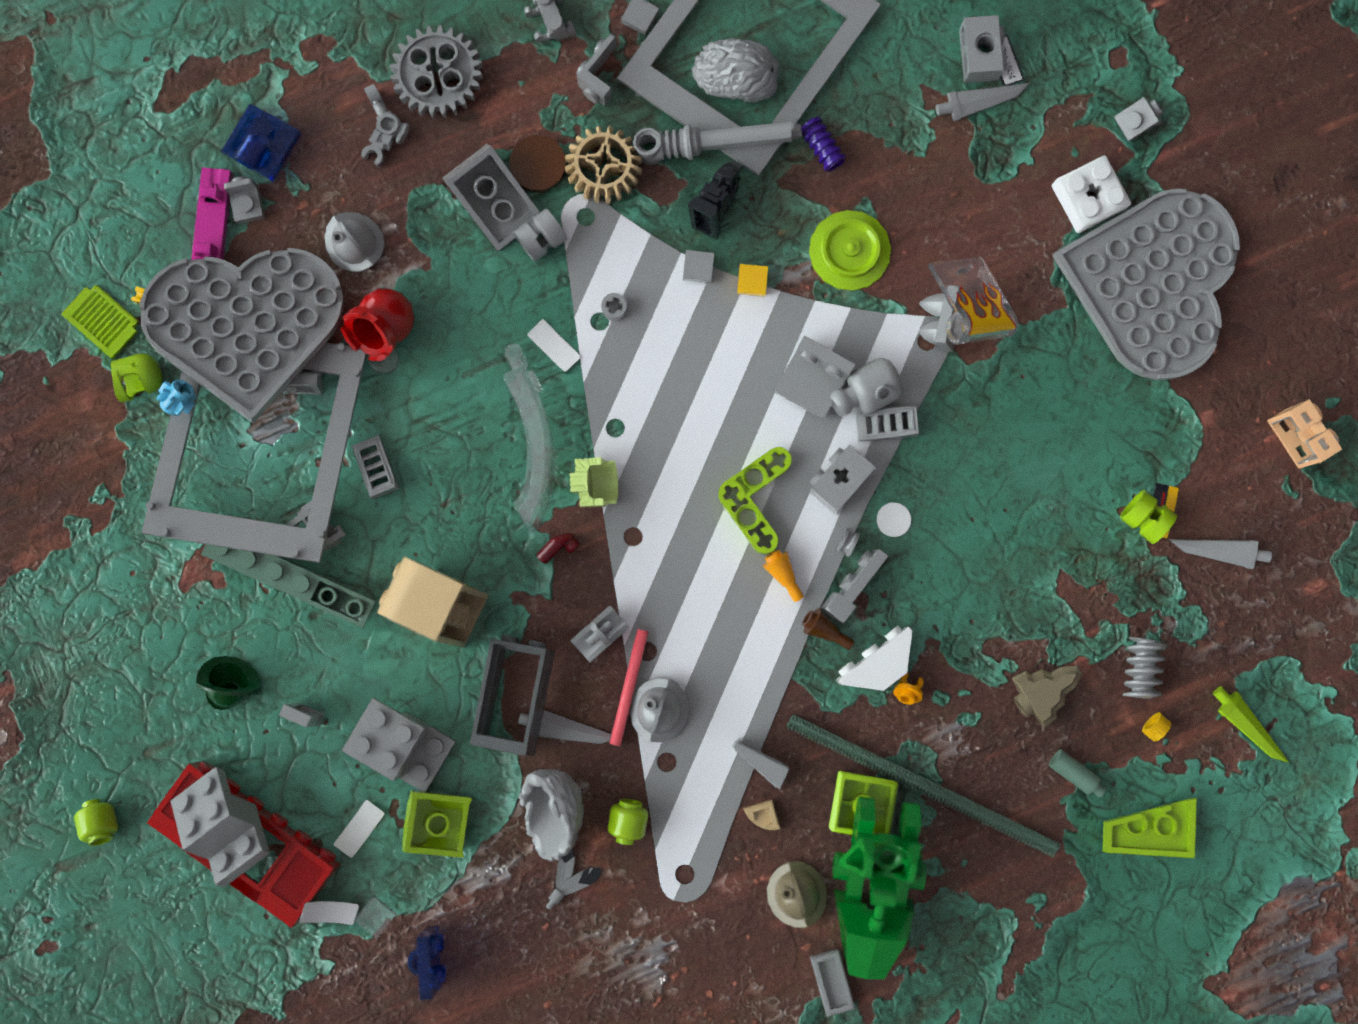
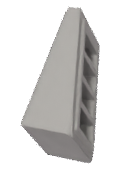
M916 406L880 409L871 414L856 412L858 442L916 437L919 434ZM902 415H907L908 429L903 430ZM890 416H895L896 431H891ZM878 417H883L884 432L879 433ZM866 418H871L873 432L871 434H867Z
M379 435L352 445L370 498L376 499L401 489ZM376 445L377 451L363 456L362 450ZM380 456L381 461L366 465L365 461ZM382 466L385 469V471L380 472L373 476L370 475V471L375 470ZM387 476V482L377 486L374 485V481Z
M738 740L734 741L732 746L735 751L773 786L780 789L789 771L788 765Z

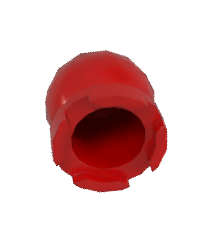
M378 288L365 295L359 306L350 309L343 316L344 325L341 327V332L346 342L355 352L360 349L370 355L368 360L382 361L394 351L396 344L406 339L411 332L415 320L412 303L399 291Z

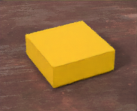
M740 264L737 294L765 297L768 266Z

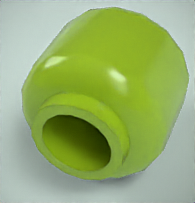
M100 799L84 802L82 808L74 815L78 838L82 842L88 843L89 846H98L111 841L119 828L114 807L110 803L101 802Z
M620 799L619 803L611 806L608 832L616 837L617 843L633 845L634 840H640L645 836L648 811L642 807V802L633 799Z

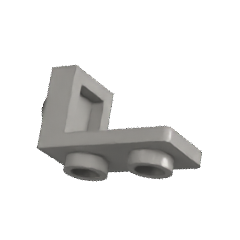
M612 33L606 40L602 38L594 49L595 54L589 61L585 60L579 66L576 73L578 87L584 91L583 94L591 102H600L604 106L612 99L611 87L597 78L595 74L617 47L616 36Z

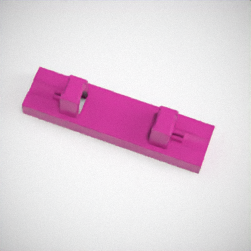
M201 169L191 260L204 259V256L224 260L230 197L225 191L224 183L231 182L233 179V172L231 170ZM208 198H213L219 203L207 202Z

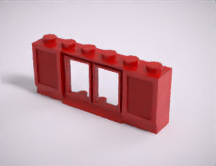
M205 761L189 763L153 812L147 824L182 848L171 800L215 767ZM226 778L230 793L256 804L262 827L286 844L260 883L244 872L229 884L292 928L299 923L304 904L316 900L340 866V863L335 860L337 856L325 847L320 849L311 843L313 839L302 830H297V832L287 825L289 822L285 817L276 812L271 814L263 808L265 804L260 799L252 795L246 796L239 791L241 789L239 784ZM186 852L192 858H194L203 866L212 871L209 859Z

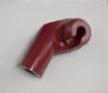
M572 533L552 537L539 550L536 556L542 563L547 564L559 550L565 548L568 553H572L580 546V542L574 538L575 535Z

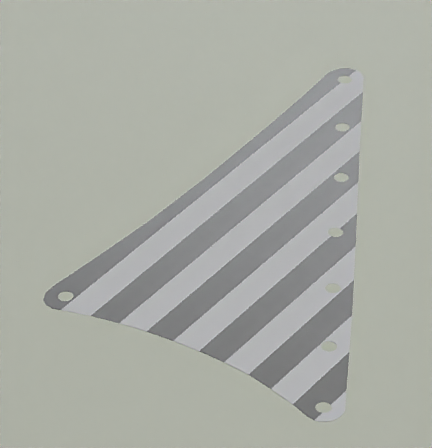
M583 194L572 197L565 204L561 214L562 229L567 236V240L564 243L595 458L601 457L605 461H616L618 471L617 504H608L606 507H602L619 616L630 627L622 634L627 668L637 629L648 631L646 642H651L655 645L657 654L651 661H641L634 694L647 681L658 677L668 678L680 685L686 693L689 703L688 719L683 729L672 739L664 742H649L638 734L661 888L668 898L673 901L686 903L699 898L711 884L733 820L754 770V767L742 758L732 745L734 741L738 740L761 752L809 636L803 632V619L809 611L812 610L814 612L821 607L845 555L844 551L836 552L838 543L846 528H849L852 534L855 533L874 491L902 438L858 442L856 412H862L858 406L853 408L848 415L839 416L832 405L825 418L821 419L775 393L774 389L805 335L853 362L855 366L852 371L878 358L890 360L900 375L904 391L898 400L885 406L883 409L916 406L918 410L944 363L948 352L941 351L937 345L932 350L924 351L917 344L918 337L920 336L919 329L930 322L938 321V317L887 314L848 308L811 300L770 287H766L765 297L737 294L738 277L714 267L711 283L684 281L685 254L654 237L621 215L604 200L600 199V202L597 204L594 201L593 194L588 200L584 199ZM584 208L591 209L595 214L594 222L589 226L580 225L576 219L579 210ZM611 293L622 295L627 303L625 317L619 321L609 320L608 327L602 331L592 328L590 323L591 317L595 313H603L601 304L604 297ZM614 300L613 304L606 306L610 308L611 314H615L616 310H622V307H619V301ZM847 379L841 388L843 390L848 388ZM902 415L903 430L908 429L907 415ZM890 416L891 431H896L895 416ZM878 417L879 433L884 432L883 417ZM866 418L867 434L873 433L871 418ZM620 419L624 423L625 429L621 436L611 437L607 434L606 424L609 420ZM851 445L876 468L840 510L834 514L809 492L813 487L809 481L820 469L824 472L828 470L832 465L829 458L839 447L845 450ZM775 447H782L790 453L791 465L785 473L750 498L778 537V544L774 551L780 550L781 553L788 551L796 578L795 582L804 595L797 602H794L787 589L762 567L766 563L764 558L769 554L762 555L753 549L718 498L719 488L725 481ZM773 454V461L765 466L764 461L759 463L766 469L768 477L774 475L770 472V469L774 466L784 467L783 461L785 457L783 455L778 457L776 454ZM752 469L747 473L746 479L751 485H759L763 480V475L759 470ZM842 471L839 474L833 472L836 475L834 482L837 484L841 481L846 483L844 481L845 473ZM729 487L725 488L726 494L723 497L726 500L731 498L734 501L736 507L731 508L734 513L740 506L748 504L745 499L741 503L736 498V494L739 492L738 489L731 490ZM746 509L740 513L739 517L743 525L750 526L755 523L756 515L752 510ZM760 522L755 529L748 531L750 536H753L756 532L760 538V541L757 543L760 548L765 546L769 549L771 548L769 542L772 540V537L770 535L765 537L761 533L760 529L765 526ZM635 527L642 532L643 538L639 545L629 546L625 543L624 533L627 529ZM665 752L671 753L676 758V767L669 772L662 771L657 765L658 757ZM689 865L693 868L695 875L691 883L681 884L677 881L675 872L679 866Z

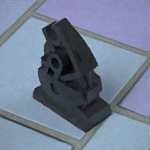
M732 161L721 166L715 172L710 183L706 182L699 197L695 196L689 202L688 208L693 229L716 240L718 239L720 223L727 218L731 211L741 178L738 175L743 171L744 165Z

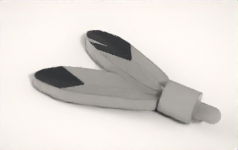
M573 849L567 855L562 856L557 866L556 888L548 897L550 901L546 908L550 910L554 904L558 905L565 895L574 893L594 883L601 875L600 868L589 867L572 876L575 861Z

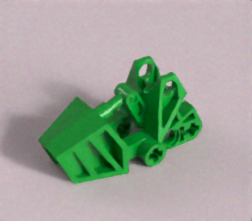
M859 796L855 811L851 849L847 853L836 851L834 853L832 879L846 881L845 890L834 889V896L848 975L863 979H885L908 941L914 915L913 899H907L909 889L923 891L926 882V864L923 863L922 845H918L921 830L920 804L903 802L899 821L900 837L889 833L873 834L876 823L875 799ZM865 877L870 878V903L875 905L874 910L867 909V904L861 903Z

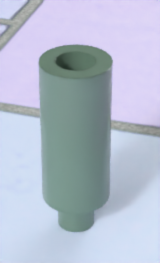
M1060 749L1051 758L1048 766L1085 794L1093 793L1099 798L1103 796L1106 788L1099 783L1100 777L1065 751Z

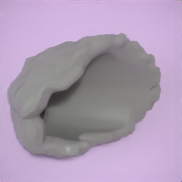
M730 38L704 45V51L695 57L692 75L697 85L703 88L706 94L731 98L732 100L738 98L743 102L755 103L764 99H770L776 93L779 62L774 58L767 46L750 40Z
M539 769L528 774L518 797L520 805L526 808L524 817L526 833L533 838L532 842L539 857L549 861H560L562 856L572 851L578 839V832L582 827L584 814L581 789L569 774L556 769Z

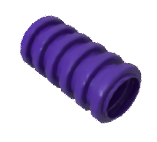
M814 117L802 125V135H805L804 140L806 143L810 142L809 148L815 150L814 155L819 157V163L824 164V171H833L844 163L846 155L840 153L841 148L836 146L837 142L835 139H831V132H826L827 126L821 124V117Z

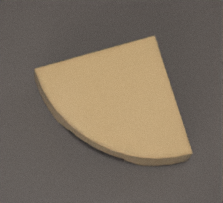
M772 800L743 808L748 819L758 827L767 830L780 829Z

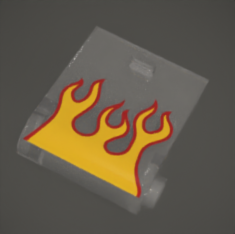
M982 257L931 262L928 265L954 312L946 325L947 336L953 344L978 342L1014 335L1018 326L1016 314Z

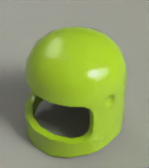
M139 353L111 361L113 387L119 402L132 401L135 394L143 391L151 394L160 389L163 380L162 371L157 360L152 355ZM122 378L124 379V382H125L126 392H125V390H124V388H123V386H122V382H121Z

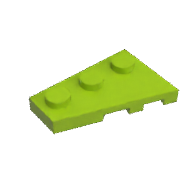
M1191 797L1103 821L1102 851L1105 853L1195 858L1197 798Z

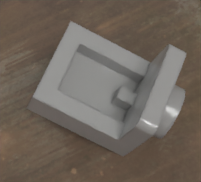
M1143 97L1114 118L1128 141H1132L1153 126L1163 123L1160 116L1164 113L1155 99L1150 101L1149 98Z

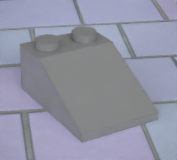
M489 144L484 145L442 177L497 251L516 238L513 231L525 223L532 224L533 217L540 213Z

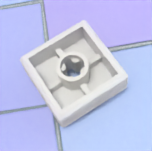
M1101 156L1057 178L1052 184L1054 192L1077 233H1081L1125 211L1131 205L1127 193L1106 156ZM1089 190H1090L1091 192L1094 191L1095 194H1096V197H1094V196L1088 197L1086 193H1087Z

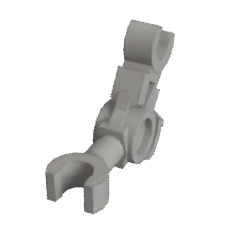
M372 84L364 88L377 114V124L369 139L372 144L362 150L361 156L367 160L371 153H377L374 164L380 167L384 163V151H390L394 138L396 137L397 144L405 142L409 132V124L401 123L396 115L387 110L379 91Z

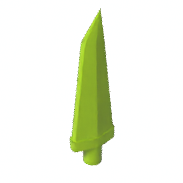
M1222 686L1218 687L1213 692V695L1222 704L1218 712L1269 757L1289 763L1244 702L1242 696L1237 691L1229 695Z

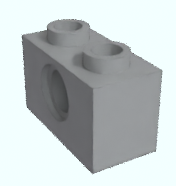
M998 15L964 18L959 28L964 83L998 81L1002 72L1007 68L1006 53H1002L1001 43L1004 42L1003 25L999 26ZM978 46H986L990 52L983 53L979 50Z

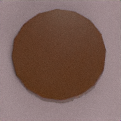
M532 135L522 139L514 147L510 155V171L522 189L532 193L550 191L551 188L557 186L562 181L566 173V159L562 148L553 139L546 136Z

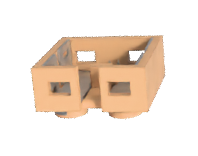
M1310 399L1286 408L1267 420L1298 469L1323 462L1342 450L1337 434L1330 428L1326 429L1321 421L1323 414L1320 408L1312 403ZM1283 420L1289 428L1286 432L1279 424ZM1298 446H1301L1306 455L1304 457H1301L1296 450Z

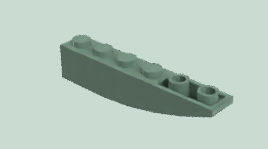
M207 544L201 555L361 628H364L376 601L280 556Z

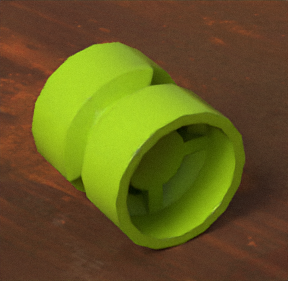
M1144 489L1129 502L1121 513L1120 519L1132 529L1138 527L1140 529L1139 534L1151 544H1155L1169 531L1178 516L1165 505L1158 506V500Z

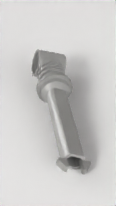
M791 121L700 131L697 127H691L690 124H686L684 128L679 129L678 133L676 129H672V133L669 130H665V134L653 128L641 129L634 136L633 144L637 155L642 158V163L655 165L661 160H665V156L668 159H672V155H674L676 159L681 154L682 158L692 161L695 156H699L702 151L792 142L793 139L802 137L801 124L791 123ZM647 143L656 144L652 150H643L644 145Z

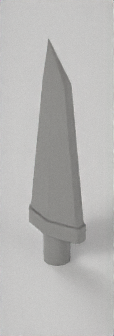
M1029 83L947 93L948 102L936 105V113L938 116L951 113L953 121L961 120V118L1016 98Z
M1169 539L1185 553L1242 566L1246 569H1254L1256 561L1270 563L1272 559L1271 551L1258 550L1259 542L1257 540Z
M544 710L539 737L603 744L610 741L611 734ZM521 713L518 724L527 726L529 714Z

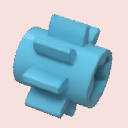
M175 379L172 384L165 381L158 390L160 394L156 399L160 401L161 409L169 415L179 416L182 411L189 414L195 406L194 400L197 395L194 394L193 387L184 380Z

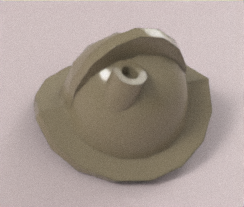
M788 861L778 866L770 877L767 887L768 903L773 914L783 923L794 928L808 927L817 922L824 912L827 901L826 885L820 873L811 865L800 861Z

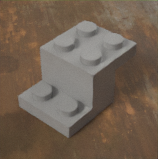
M372 698L344 745L342 752L392 781L400 778L420 791H428L454 747L456 740L408 712L400 713L378 699Z
M213 768L171 800L182 849L209 859L215 885L224 888L270 854L256 804L230 793L223 769Z

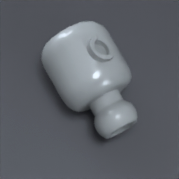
M878 358L852 371L847 379L848 388L833 391L830 395V400L839 416L848 415L857 406L862 412L871 414L898 400L903 394L904 387L900 375L891 361L885 358Z

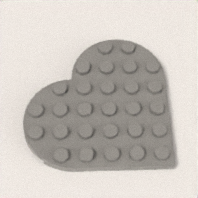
M1170 189L1157 193L1052 255L1116 359L1131 372L1152 380H1172L1183 377L1201 367L1211 357L1216 349L1219 329L1222 326L1220 308L1213 293L1221 288L1232 275L1235 269L1237 252L1240 250L1238 231L1227 210L1212 197L1204 193L1201 195L1186 191L1187 189Z
M287 248V250L263 251L252 256L239 267L225 260L204 256V259L188 261L185 258L176 261L162 269L152 278L144 290L139 308L141 310L142 330L155 351L254 424L335 333L343 315L344 298L339 280L326 262L310 252Z

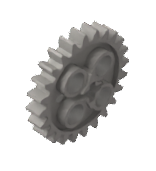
M441 25L438 26L437 32H432L431 27L427 26L426 34L424 35L419 29H416L417 38L413 39L407 35L406 38L409 44L406 46L399 43L398 47L402 53H393L392 55L397 62L390 64L392 72L396 73L390 76L392 83L396 84L393 88L396 94H401L399 97L403 104L409 102L408 107L410 111H414L418 107V112L422 117L427 110L430 112L432 119H435L437 112L440 111L442 116L446 118L447 110L450 109L457 115L458 105L467 109L465 100L468 98L475 101L472 90H481L480 84L477 81L483 80L482 72L478 71L483 68L480 60H477L480 57L478 50H472L474 47L472 41L465 42L462 32L455 37L453 28H450L445 34ZM432 49L436 50V61L440 68L438 73L443 90L441 96L438 95V86L434 77L435 68L431 57ZM448 52L455 54L450 60L442 59L443 55ZM420 57L427 58L426 62L421 65L414 64L415 60ZM452 79L459 80V84L455 87L446 86ZM424 84L432 85L426 92L419 91V88Z

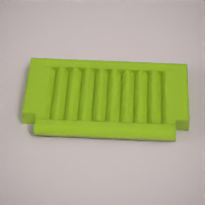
M97 284L91 290L85 287L61 313L63 317L111 359H114L138 333L134 328L139 324V321Z

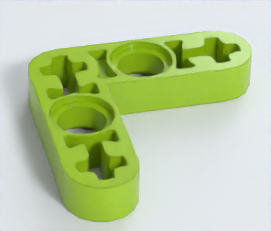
M775 447L725 481L718 491L720 503L753 549L762 555L772 553L776 549L778 537L750 497L789 469L792 462L791 455L782 447ZM773 454H776L778 457L783 455L785 457L783 461L784 467L774 466L770 469V472L774 475L768 477L766 469L759 463L764 461L765 466L773 461ZM756 469L762 473L763 480L759 485L748 483L746 475L750 470ZM729 487L731 490L738 489L739 492L736 494V498L740 503L745 499L748 504L740 506L734 513L731 508L736 507V504L731 498L724 499L723 496L726 494L725 488ZM749 509L755 513L756 521L753 525L746 526L741 523L739 516L743 510ZM760 522L765 526L760 529L761 533L765 537L768 535L772 537V540L769 542L771 545L769 549L765 546L761 548L758 546L757 543L760 541V538L756 532L753 536H750L748 531L755 529Z

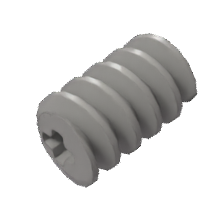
M1129 637L1130 640L1137 644L1128 646L1127 650L1136 655L1126 658V662L1133 665L1134 668L1125 670V674L1133 677V680L1125 681L1124 686L1132 689V691L1123 693L1122 696L1151 700L1162 696V692L1154 689V686L1163 684V681L1155 677V674L1163 673L1164 669L1157 666L1156 663L1165 661L1166 657L1158 654L1157 651L1167 649V645L1157 640Z

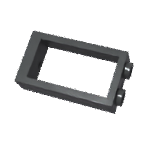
M502 635L501 640H490L470 745L523 756H535L555 651L546 649L547 643L529 640L528 645L518 644L519 638ZM506 649L540 656L524 742L489 735Z

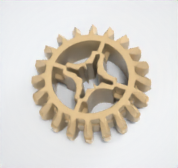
M600 126L596 127L595 134L586 129V138L584 139L582 136L577 135L576 142L578 145L570 144L569 150L572 154L565 156L566 162L569 163L565 166V171L571 174L568 177V181L570 184H576L574 187L576 193L584 191L583 196L586 200L593 194L594 201L597 204L600 202L601 197H605L606 203H611L612 195H615L616 199L620 201L622 199L621 191L630 194L631 188L629 184H638V179L635 176L642 173L641 168L638 166L642 163V158L637 155L634 145L631 146L632 138L629 136L623 139L624 134L621 129L615 135L611 126L607 128L606 133L602 132ZM601 146L597 153H588L593 148ZM611 147L620 151L627 163L620 162V159L611 155ZM606 155L608 164L605 165L601 174L599 166L602 165ZM580 167H586L587 171L594 172L596 174V183L588 180L582 174ZM622 174L616 181L606 184L609 177Z

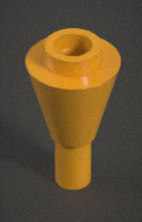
M776 550L764 558L766 563L762 567L787 589L794 602L801 600L804 595L795 582L796 578L788 551L781 553L780 550Z

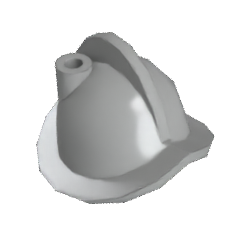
M343 212L333 216L326 227L324 237L326 250L331 260L341 269L350 272L364 271L381 258L384 250V236L378 225L369 217L356 212Z
M658 677L647 681L636 690L630 706L632 726L639 736L649 742H664L672 739L683 729L688 719L689 703L687 695L680 685L671 679Z

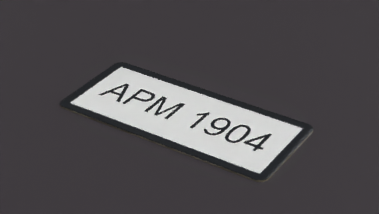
M1004 35V42L1001 43L1002 53H1006L1007 68L1002 72L1000 78L1003 86H1008L1024 81V76L1009 36Z

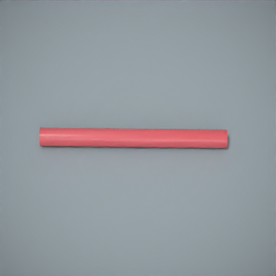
M637 629L609 742L612 745L621 746L648 631Z

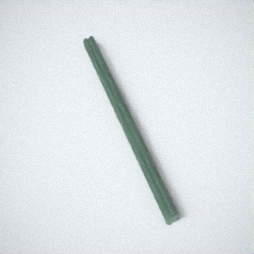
M792 714L786 725L788 730L791 728V731L794 730V733L798 731V734L801 732V736L805 734L804 737L808 736V739L811 737V741L815 739L814 742L818 741V744L821 742V746L823 744L824 747L828 745L827 749L831 747V750L834 749V752L838 750V754L839 752H841V755L844 753V757L848 755V759L849 757H851V760L854 758V762L858 760V764L861 761V765L864 763V766L868 765L867 768L871 766V770L874 768V771L878 770L877 773L881 771V775L883 773L884 776L888 774L887 777L891 776V780L893 778L894 781L898 779V783L899 781H901V784L904 782V786L908 784V788L909 786H911L910 789L914 787V791L918 789V793L921 790V794L925 792V796L926 794H928L927 797L931 795V799L935 797V801L936 799H938L937 802L941 800V804L945 802V806L946 804H948V807L951 805V809L955 807V811L958 808V812L961 810V813L965 812L964 815L968 813V817L971 815V818H973L974 816V820L978 818L977 821L981 820L982 824L985 821V825L988 823L987 826H990L991 824V828L995 826V830L998 828L997 831H1000L1001 829V833L1005 831V835L1008 833V836H1010L1011 834L1012 838L1015 836V840L1018 837V841L1022 839V843L1025 841L1024 844H1027L1028 842V846L1032 844V848L1035 846L1034 849H1037L1038 847V850H1041L1042 853L1045 850V854L1049 852L1048 855L1054 857L1060 848V843L1058 844L1054 840L1051 841L1050 838L1048 839L1044 835L1041 836L1040 833L1038 834L1034 830L1031 831L1028 827L1024 828L1023 825L1021 826L1017 822L1014 823L1013 820L1011 821L1007 817L1004 818L1001 814L994 813V811L986 807L984 808V806L976 802L974 803V801L968 798H964L916 773L914 774V772L904 769L848 740H844V738L836 736L831 732L829 733V731L821 727L819 728L798 716L796 717V715Z

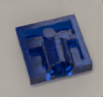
M250 103L221 152L228 158L273 182L301 136V132Z
M438 926L426 927L416 937L417 947L410 953L407 960L408 969L414 975L419 976L420 1000L433 999L438 990L441 989V983H445L446 980L445 965H440V953L444 952L443 934H439Z

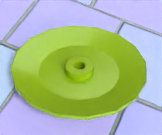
M852 210L833 213L820 222L811 236L809 249L813 269L820 278L836 289L850 291L869 287L880 279L889 265L891 253L888 234L878 220L864 212Z

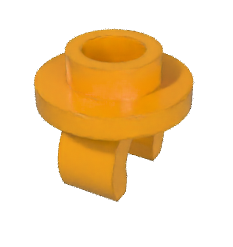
M908 673L900 678L899 684L895 685L893 693L901 703L913 705L922 700L923 692L921 688L923 686V679L919 677L915 685L909 684L907 681Z

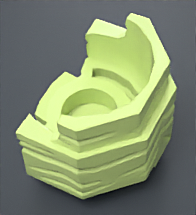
M601 457L575 459V473H570V492L579 494L580 507H606L608 504H617L619 487L616 461H605Z

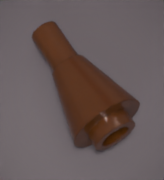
M820 608L814 612L812 610L809 611L802 622L804 634L831 642L834 641L847 650L853 646L854 640L840 632L839 628Z

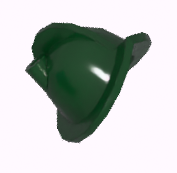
M214 657L203 663L197 672L196 686L205 691L208 703L214 709H230L241 704L249 695L258 693L262 689L257 671L249 663L237 657Z

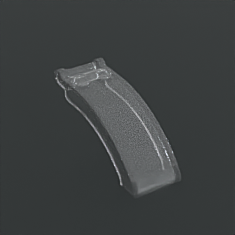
M510 344L505 349V356L512 370L505 373L504 380L520 411L527 440L526 477L521 495L514 502V505L526 528L533 533L538 530L544 519L552 493L555 473L554 440L546 409L538 394L543 389L533 370L526 371L528 361L523 355L522 348L517 344Z

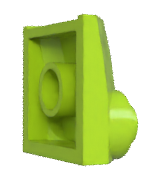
M411 791L405 815L402 851L404 853L463 858L468 810L472 798L431 793L428 791Z

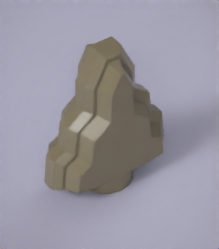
M1078 666L1059 667L1052 672L1039 670L1032 674L1024 671L1012 677L1019 692L1013 699L1026 718L1034 715L1040 724L1046 728L1057 719L1056 712L1065 705V695L1075 689L1083 674Z

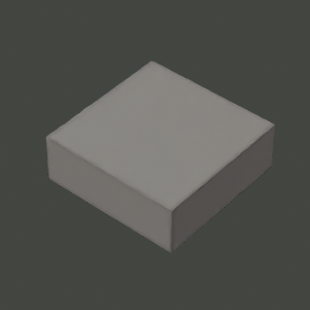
M631 0L621 18V23L646 36L659 14V8L645 0Z
M686 250L683 280L711 283L714 253Z

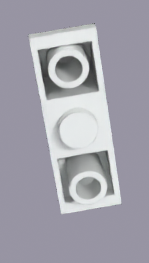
M899 626L895 627L885 635L887 641L878 647L876 644H873L861 654L864 658L857 664L851 661L838 671L841 676L836 679L837 683L881 691L891 686L904 676L908 670L912 638L910 627H904L903 629Z

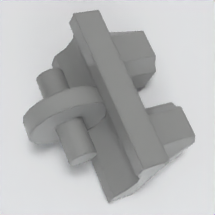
M608 606L570 641L589 662H592L630 627L611 606Z

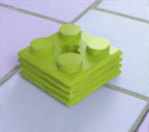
M839 771L829 829L832 832L852 835L857 800L859 796L875 799L876 823L873 834H890L898 783L894 780Z

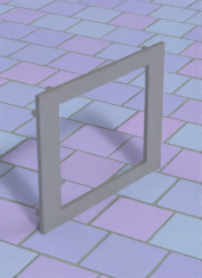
M674 0L620 73L617 80L634 91L636 96L643 97L684 126L690 124L691 127H697L700 131L740 127L652 67L699 2V0ZM820 0L847 19L772 123L791 121V123L797 124L862 31L865 30L867 24L880 8V3L875 0ZM782 143L719 150L739 164L744 165L745 168L759 177L769 161L773 159L774 154Z
M325 343L302 369L340 376L306 528L171 507L201 387L199 383L181 371L180 380L188 382L193 387L194 394L197 395L194 400L195 406L189 414L182 411L179 416L170 415L150 500L145 505L147 512L141 533L321 563L367 354L360 349L355 352L350 346H344L343 343Z

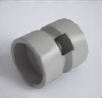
M546 208L533 217L532 224L525 223L513 231L520 245L534 262L548 254L549 247L556 248L567 240L565 232Z

